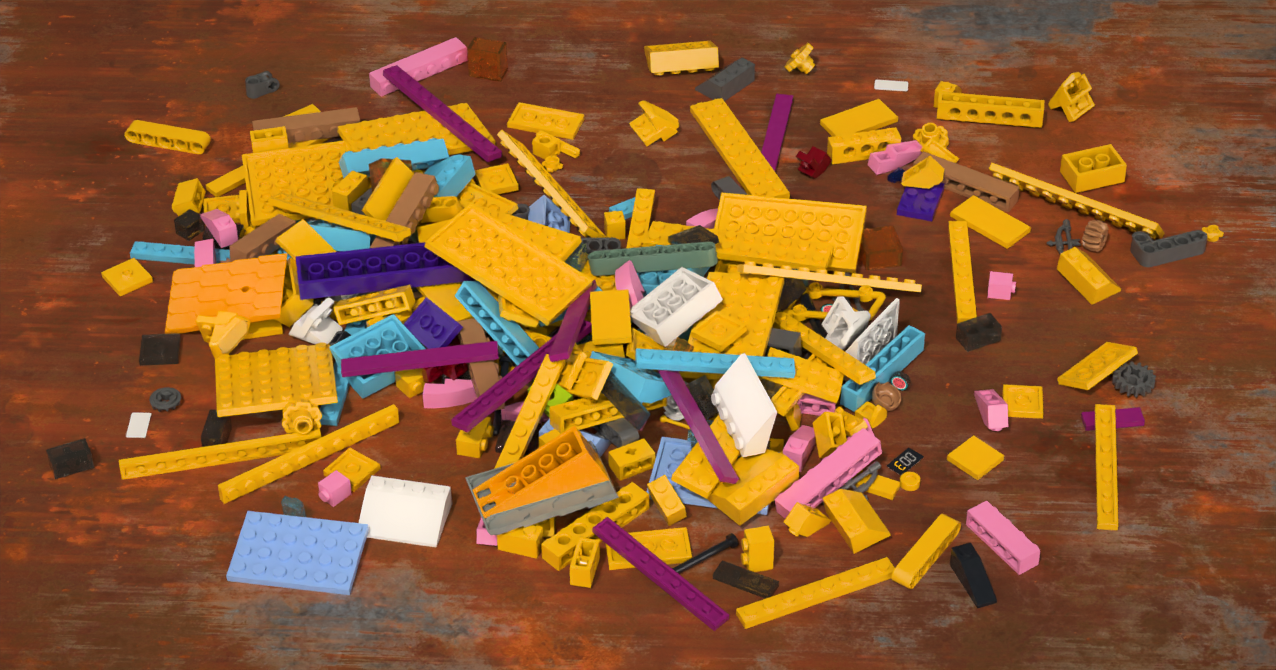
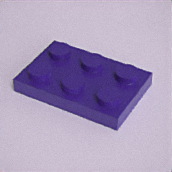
M945 183L934 185L930 189L906 186L897 208V215L932 222L944 191Z
M427 297L403 324L428 349L447 347L463 328V326Z

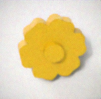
M807 43L799 50L796 49L790 55L791 58L787 61L784 68L788 72L796 67L805 74L810 72L815 66L814 60L809 56L813 47Z
M934 123L923 125L922 129H917L913 135V141L917 140L922 147L930 138H933L945 148L949 145L947 130L943 126L937 127Z
M297 399L295 404L288 403L282 411L283 419L281 421L286 433L306 434L311 430H318L321 427L320 419L322 418V413L317 404L311 405L309 399Z

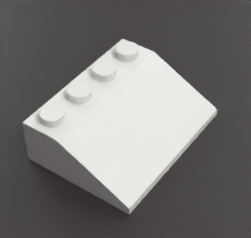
M681 267L630 308V320L652 340L666 347L679 335L686 332L696 321L702 319L707 312L714 309L723 299L714 282Z
M896 298L845 352L866 365L897 336L900 299ZM844 375L843 380L848 381L850 378Z
M744 353L738 357L716 383L711 395V401L719 411L720 419L724 421L728 434L734 440L736 449L740 451L742 457L765 453L777 411Z
M371 476L366 488L359 523L368 524L367 538L437 547L452 505L451 487Z

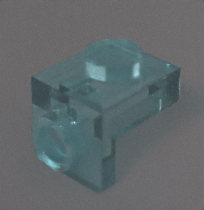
M284 496L281 501L283 515L306 517L303 502L297 498Z

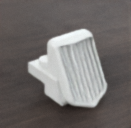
M844 296L837 297L821 324L828 333L825 339L844 351L864 332L871 314L868 311L855 312Z
M328 297L320 305L315 304L293 324L289 335L315 345L317 343L329 344L336 332L342 331V327L329 317L333 311L331 307L335 301Z

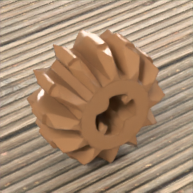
M1099 220L1088 222L1082 237L1084 248L1096 252L1102 250L1108 236L1109 228L1107 224Z

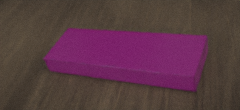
M1140 407L1115 409L1116 428L1144 426L1145 420ZM1095 411L1082 412L1081 419L1085 431L1095 430Z

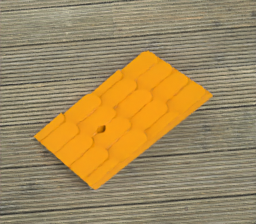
M287 253L234 260L228 263L202 265V267L184 268L174 271L165 336L199 331L196 323L198 315L217 317L218 311L237 313L238 316L249 319L251 323L280 318Z

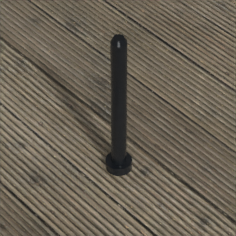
M504 356L499 359V365L501 366L500 375L502 378L508 374L509 367L513 364L510 357ZM495 410L493 421L494 436L500 434L501 410Z
M731 533L726 536V540L672 569L680 574L729 547H737L739 545L738 540Z

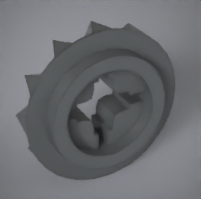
M160 388L151 394L149 401L153 409H158L159 412L162 410L168 412L169 409H175L177 405H180L181 394L174 388Z

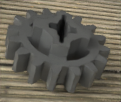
M1131 361L1130 365L1124 363L1123 366L1113 371L1112 383L1115 384V389L1120 388V393L1127 392V396L1134 394L1135 397L1138 394L1145 396L1146 392L1151 393V389H1154L1156 375H1153V370H1148L1147 365L1142 367L1140 362L1134 365L1133 361Z

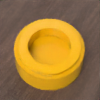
M914 472L903 473L900 476L901 488L906 491L917 490L920 487V476Z

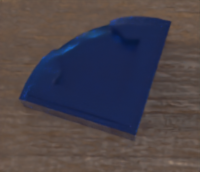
M898 167L888 175L887 180L893 183L902 181L905 170Z

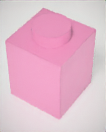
M990 271L987 298L1010 300L1011 293H1015L1016 282L1012 281L1013 274Z
M337 470L318 482L319 497L323 502H327L333 507L352 494L350 480Z

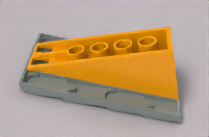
M576 426L568 429L516 463L465 477L487 532L490 535H500L522 526L528 527L555 516H564L585 507L592 508L619 498L592 441H587Z

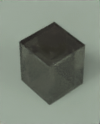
M191 209L174 219L176 234L187 241H190L205 230L200 214Z

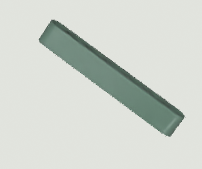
M713 242L601 250L588 254L591 274L595 276L613 275L619 267L629 260L632 261L637 273L675 270L681 267L685 269L711 267L718 263L716 247Z

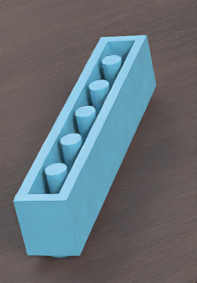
M432 138L424 142L414 141L411 144L405 145L399 143L392 147L381 146L373 150L367 148L354 153L353 151H348L342 154L339 165L343 178L351 171L367 175V178L384 175L390 163L396 157L413 171L429 168L449 158L444 139Z
M463 281L455 297L486 332L498 342V345L517 366L539 349L516 321H508L500 317L498 302L480 282Z
M910 325L907 326L866 364V366L875 371L876 378L861 385L849 379L841 387L840 404L855 412L864 403L872 398V391L878 382L880 384L890 382L893 377L900 373L924 350L925 333Z

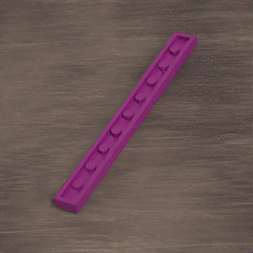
M398 65L383 70V76L486 162L502 157V151Z
M583 321L576 343L592 331L591 322ZM557 334L451 419L452 426L468 433L534 379L545 355L550 353Z

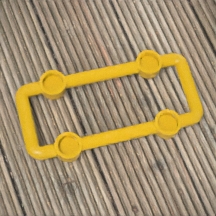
M813 282L809 287L796 289L783 306L781 312L784 311L798 321H804L807 318L825 319L828 312L807 311V308L802 304L794 307L793 305L801 294L806 293L812 299H818L822 296H844L860 298L861 302H869L876 299L868 311L871 314L870 320H872L885 301L886 296L883 292L873 291L869 285L861 286L859 290L822 288V285L818 282Z

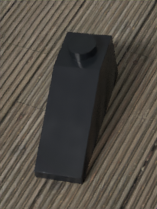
M971 542L952 547L950 566L977 609L997 603L981 558Z

